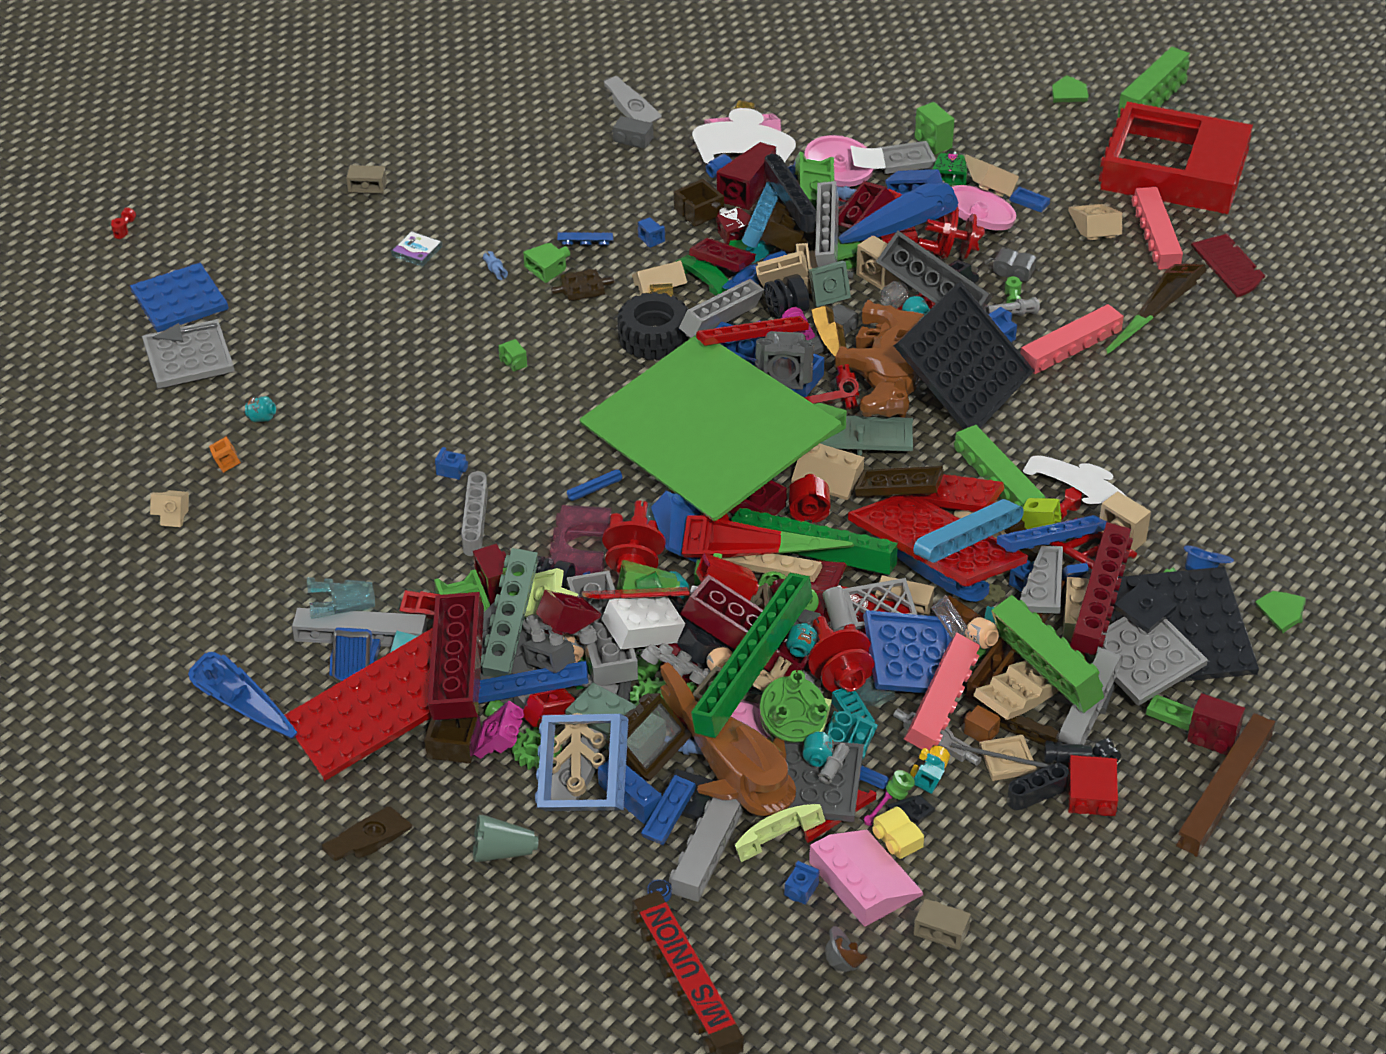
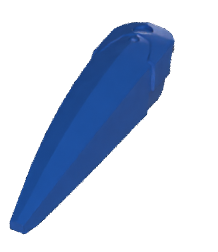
M947 183L923 184L875 211L845 231L838 238L841 244L862 241L871 236L881 237L895 233L897 230L901 231L926 222L927 219L935 220L955 211L958 207L956 194Z
M897 548V557L926 579L944 588L945 591L968 601H980L989 594L988 582L982 580L971 586H962L957 581L946 577L943 573L930 568L927 564L914 559L911 555Z
M215 652L205 653L190 668L188 673L190 681L208 696H213L244 717L267 729L291 739L297 735L295 728L267 694L225 655H219Z

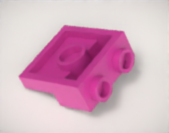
M508 701L485 719L474 755L481 759L486 754H491L494 750L502 753L508 747L512 748L517 741L518 729L522 724L523 709Z

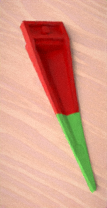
M687 515L682 555L683 557H702L703 553L712 556L714 553L722 554V558L848 548L853 547L854 544L849 541L788 533L724 519L713 521L707 516Z

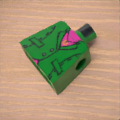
M949 151L947 154L940 153L933 169H939L942 180L949 185H966L967 167L965 156L958 155L955 151Z

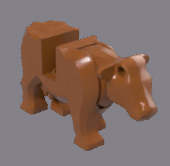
M870 300L866 301L862 308V323H879L876 324L877 328L869 329L862 326L856 336V348L848 349L841 346L835 356L836 370L837 366L843 365L844 367V364H849L850 372L856 371L860 373L874 388L871 394L866 395L860 401V409L864 417L873 415L887 417L898 415L901 418L906 417L909 408L908 396L917 388L921 378L893 345L925 314L902 311L891 305L885 306L874 304Z

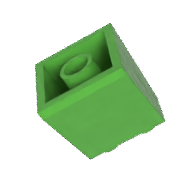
M622 560L617 590L638 589L636 579L656 571L663 588L680 587V581H677L678 579L674 573Z

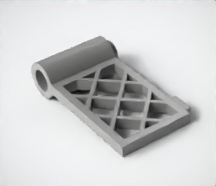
M906 578L845 589L832 587L825 590L822 594L834 632L843 630L848 624H854L856 629L865 628L864 621L858 622L856 614L858 611L865 613L868 610L862 606L866 599L877 605L874 611L881 607L888 612L901 613L896 609L902 603L909 607L910 613L908 614L917 615ZM902 585L904 593L901 597L891 592L893 587ZM873 590H879L884 593V596L881 600H878L871 596L870 593ZM857 593L864 598L858 604L851 600L850 594ZM887 595L898 601L894 608L883 603Z

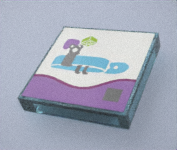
M411 231L391 250V255L423 267L442 247V241Z

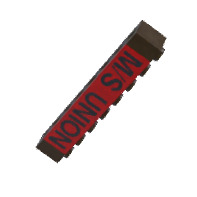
M658 890L634 899L633 911L630 912L631 918L635 925L638 924L640 926L644 942H649L654 960H659L665 979H670L672 991L676 998L680 997L685 1015L692 1018L694 1031L697 1035L702 1036L707 1054H739L744 1052V1036L660 891Z

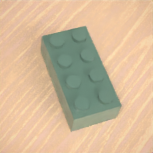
M592 682L566 709V715L580 713L622 714L625 716L628 711L635 709L637 705ZM651 713L627 739V746L642 764L664 741L666 721ZM589 723L587 725L588 728L606 734L607 738L610 735L611 723ZM605 743L603 748L609 750L610 746Z

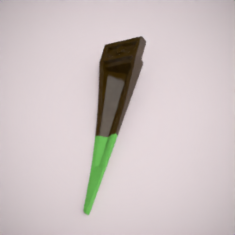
M1174 264L1165 271L1138 314L1106 348L1107 354L1197 284L1196 280H1199L1207 272L1205 264Z

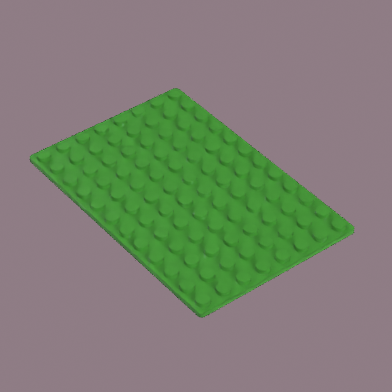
M696 335L580 418L583 426L673 492L679 494L684 500L713 521L723 517L842 426L838 419L719 343L704 345L696 338Z

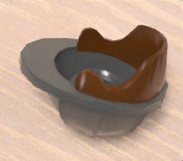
M836 926L831 927L829 930L830 940L825 948L826 960L829 962V965L841 972L859 969V966L868 958L867 953H858V944L856 942L851 943L840 928Z

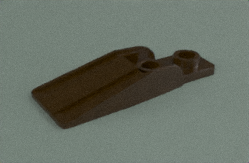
M387 806L339 834L338 837L322 844V850L334 861H338L352 853L358 858L375 853L412 828V824L391 806Z

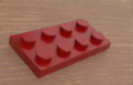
M944 474L937 493L930 495L919 493L915 495L937 507L976 512L993 504L1005 488L1003 482Z

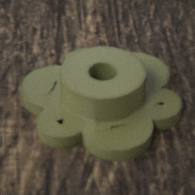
M989 583V594L984 600L999 602L1000 598H1004L1006 593L1004 590H1001L1000 585Z

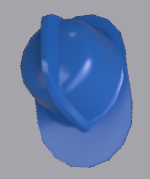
M753 264L743 268L726 282L723 288L730 289L748 279L759 285L760 280L756 272V266L758 265Z
M1184 546V550L1187 552L1186 570L1215 568L1220 563L1234 562L1233 558L1226 555L1208 552L1194 546Z

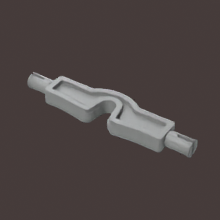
M897 708L893 716L903 721V727L908 730L916 713L912 712L908 715ZM947 727L945 730L941 729L940 734L943 737L938 746L946 748L950 756L963 762L966 759L978 766L982 758L970 751L950 747L951 743L961 746L969 745L954 737Z

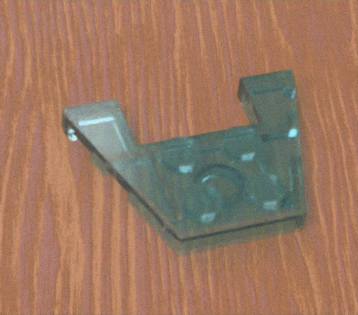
M307 577L308 593L330 592L332 602L310 603L311 619L375 607L372 582L345 580V584L333 583V579L315 582V578Z

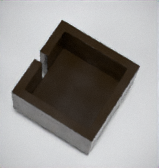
M704 179L674 191V209L683 217L685 216V219L693 226L716 218L719 210L724 208V196Z
M478 712V717L459 718L460 728L457 727L456 718L433 720L431 718L424 740L427 758L471 764L481 732L480 712Z

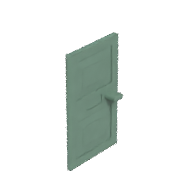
M847 416L846 429L820 444L836 449H857V455H862V449L913 451V418Z

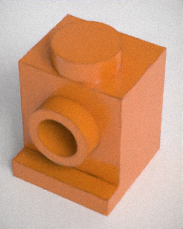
M227 436L209 446L214 460L223 473L241 463Z

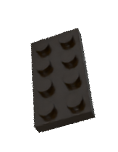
M943 466L863 470L855 488L856 496L868 498L875 495L889 497L897 494L910 496L919 493L925 495L937 493L944 475Z

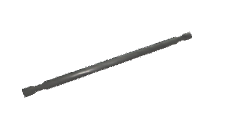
M951 743L950 746L1042 768L1049 766L1046 763L969 746H961L955 743Z

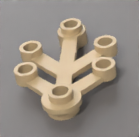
M565 724V729L556 738L554 737V743H557L554 747V753L560 750L561 745L571 736V743L556 758L553 757V763H556V766L553 767L552 773H557L561 765L571 756V777L567 781V789L573 796H581L586 791V783L581 777V754L596 769L606 762L603 754L593 752L581 742L582 734L591 741L594 748L600 749L606 743L603 734L595 733L587 727L588 724ZM596 739H602L599 743H595ZM597 759H602L601 762L595 763ZM575 782H579L578 785L572 786Z

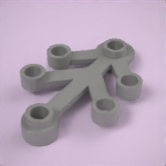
M529 615L522 623L523 628L526 629L527 633L531 634L534 642L545 640L546 637L543 629L548 630L551 645H560L564 642L563 635L554 633L552 628L544 624L538 615ZM588 625L577 633L572 634L578 635L582 644H591L597 640L596 629L592 625Z
M662 643L659 648L654 645L645 647L641 654L644 660L654 665L659 660L666 663L669 662L681 677L691 673L689 678L696 684L700 685L710 673L709 669L705 668L702 670L690 661L692 657L684 651H680L676 657L672 654L674 649L666 643Z

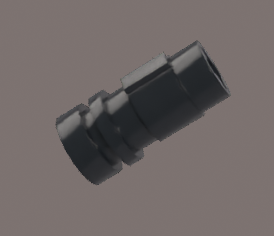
M1045 741L1044 763L1053 764V762L1069 763L1070 755L1092 757L1091 745L1061 744L1058 741L1054 744L1053 741Z

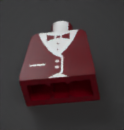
M722 208L718 212L717 231L725 244L729 245L730 240H742L751 216L741 208H735L730 211Z

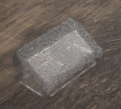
M946 595L931 607L952 639L956 633L966 637L970 632Z

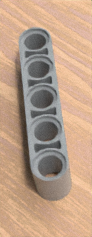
M480 471L472 472L468 476L461 534L463 552L467 556H473V551L482 548L488 489L486 474Z
M1103 648L1099 649L1093 664L1100 672L1098 676L1103 684L1104 698L1085 713H1082L1073 704L1060 730V742L1065 744H1085L1121 668L1123 655Z

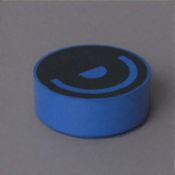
M655 880L648 885V894L659 890L666 902L670 900L672 895L671 885L667 881Z

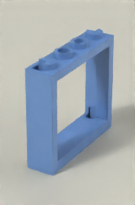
M622 714L542 715V722L539 726L541 745L538 747L540 763L536 773L538 791L535 794V802L537 808L544 811L624 810L628 718ZM611 723L607 800H551L555 724Z

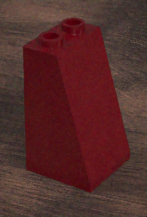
M759 142L717 171V191L724 196V204L746 210L752 208L769 181L765 175V157L769 154H776V146Z

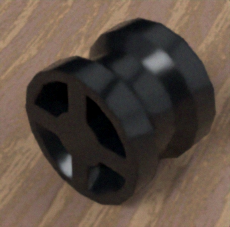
M1103 739L1097 742L1092 749L1095 757L1117 758V762L1121 758L1120 751L1114 748V743L1110 739Z

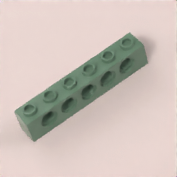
M512 548L510 555H506L504 568H507L506 574H502L499 587L502 590L501 594H497L494 607H497L496 614H492L489 627H492L491 634H487L484 647H487L486 654L481 655V667L484 676L500 677L511 675L523 627L522 623L525 618L538 565V552ZM518 571L523 573L521 576L513 575L515 572ZM511 591L518 592L515 596H511L508 593ZM506 611L514 612L510 616H506L503 614ZM500 631L509 632L505 636H501L498 634ZM496 651L504 652L501 656H495L493 653Z

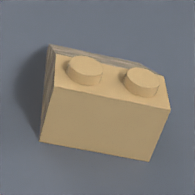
M965 155L964 158L972 179L979 183V188L987 191L989 188L994 189L993 193L1001 197L1004 194L1011 196L1019 176Z
M1104 204L1068 207V211L1080 234L1087 237L1088 240H1096L1098 236L1115 238L1116 235L1122 234V212Z

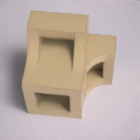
M168 490L162 493H152L150 514L160 515V525L183 526L184 516L188 513L189 492Z

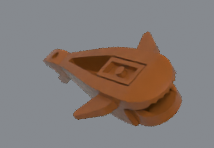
M669 662L662 665L661 674L666 684L661 687V694L672 711L684 720L704 757L719 779L699 785L697 791L721 800L736 799L746 810L755 815L767 816L787 809L796 798V786L788 775L784 741L776 737L772 743L760 732L733 717L728 719L716 738L696 734L691 712L698 702L695 700L684 679Z

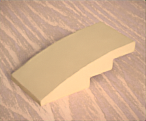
M1027 661L1009 665L1007 672L994 676L989 685L976 688L974 697L1008 720L1035 708L1059 690Z

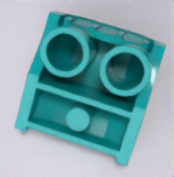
M834 711L824 733L834 742L864 744L863 760L878 725L858 715H850L845 711Z

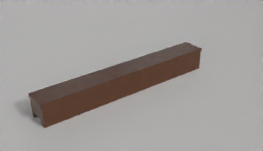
M1064 581L1061 582V599L1064 596ZM1051 613L1037 614L1042 619V622L1045 623ZM1001 637L993 645L967 683L966 697L982 704L984 703L974 697L976 688L989 685L994 676L1006 673L1009 665L1015 664L1021 656Z
M1256 713L1252 715L1180 829L1178 835H1181L1176 847L1198 857L1270 741L1276 721Z

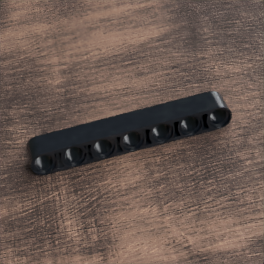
M777 154L767 155L765 157L766 177L798 227L805 232L814 231L816 229V209L781 156Z

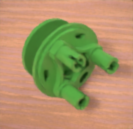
M795 670L790 676L778 678L770 683L764 690L759 704L760 721L764 731L771 738L776 736L783 741L793 743L804 742L808 735L820 732L825 724L829 706L826 704L821 691L812 682L805 679V674L800 670L797 672Z

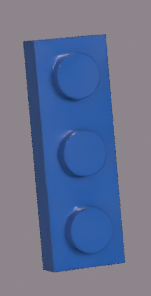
M558 232V241L562 242V245H573V242H580V245H591V242H599L598 245L607 246L609 242H614L613 233Z
M674 775L642 831L644 838L664 845L696 789L695 783Z

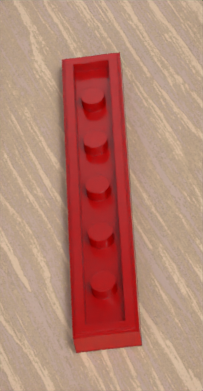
M801 316L701 330L696 332V338L704 345L764 337L771 331L797 332L809 330V323Z

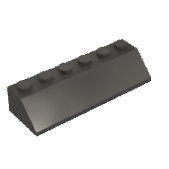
M898 230L876 261L935 304L960 281L983 309L993 298L988 292Z

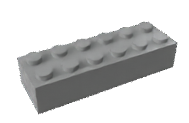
M603 571L567 577V590L577 593L578 597L585 599L601 613L599 619L589 624L596 629L597 640L591 644H583L584 654L593 683L604 686L638 680V663L634 648L620 649L602 621V616L610 599L586 598L581 595V591L615 590L610 572Z

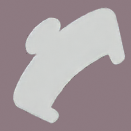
M747 108L732 110L729 113V118L732 121L704 124L696 127L692 134L705 163L714 159L713 154L744 153L759 142L776 146V154L780 155L785 162L796 146L795 140L791 136L779 130L759 125L764 120L763 115L756 110Z
M1032 456L1023 470L1024 473L1029 475L1039 472L1075 487L1088 496V498L1082 499L1087 504L1103 503L1117 491L1125 495L1114 485L1106 481L1113 479V475L1110 472L1092 464L1083 463L1077 467L1045 456Z

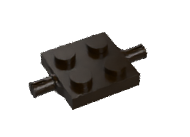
M586 269L575 273L569 272L560 275L561 286L551 287V294L563 293L567 296L568 301L605 295L604 286L614 284L613 276L601 278L596 269Z

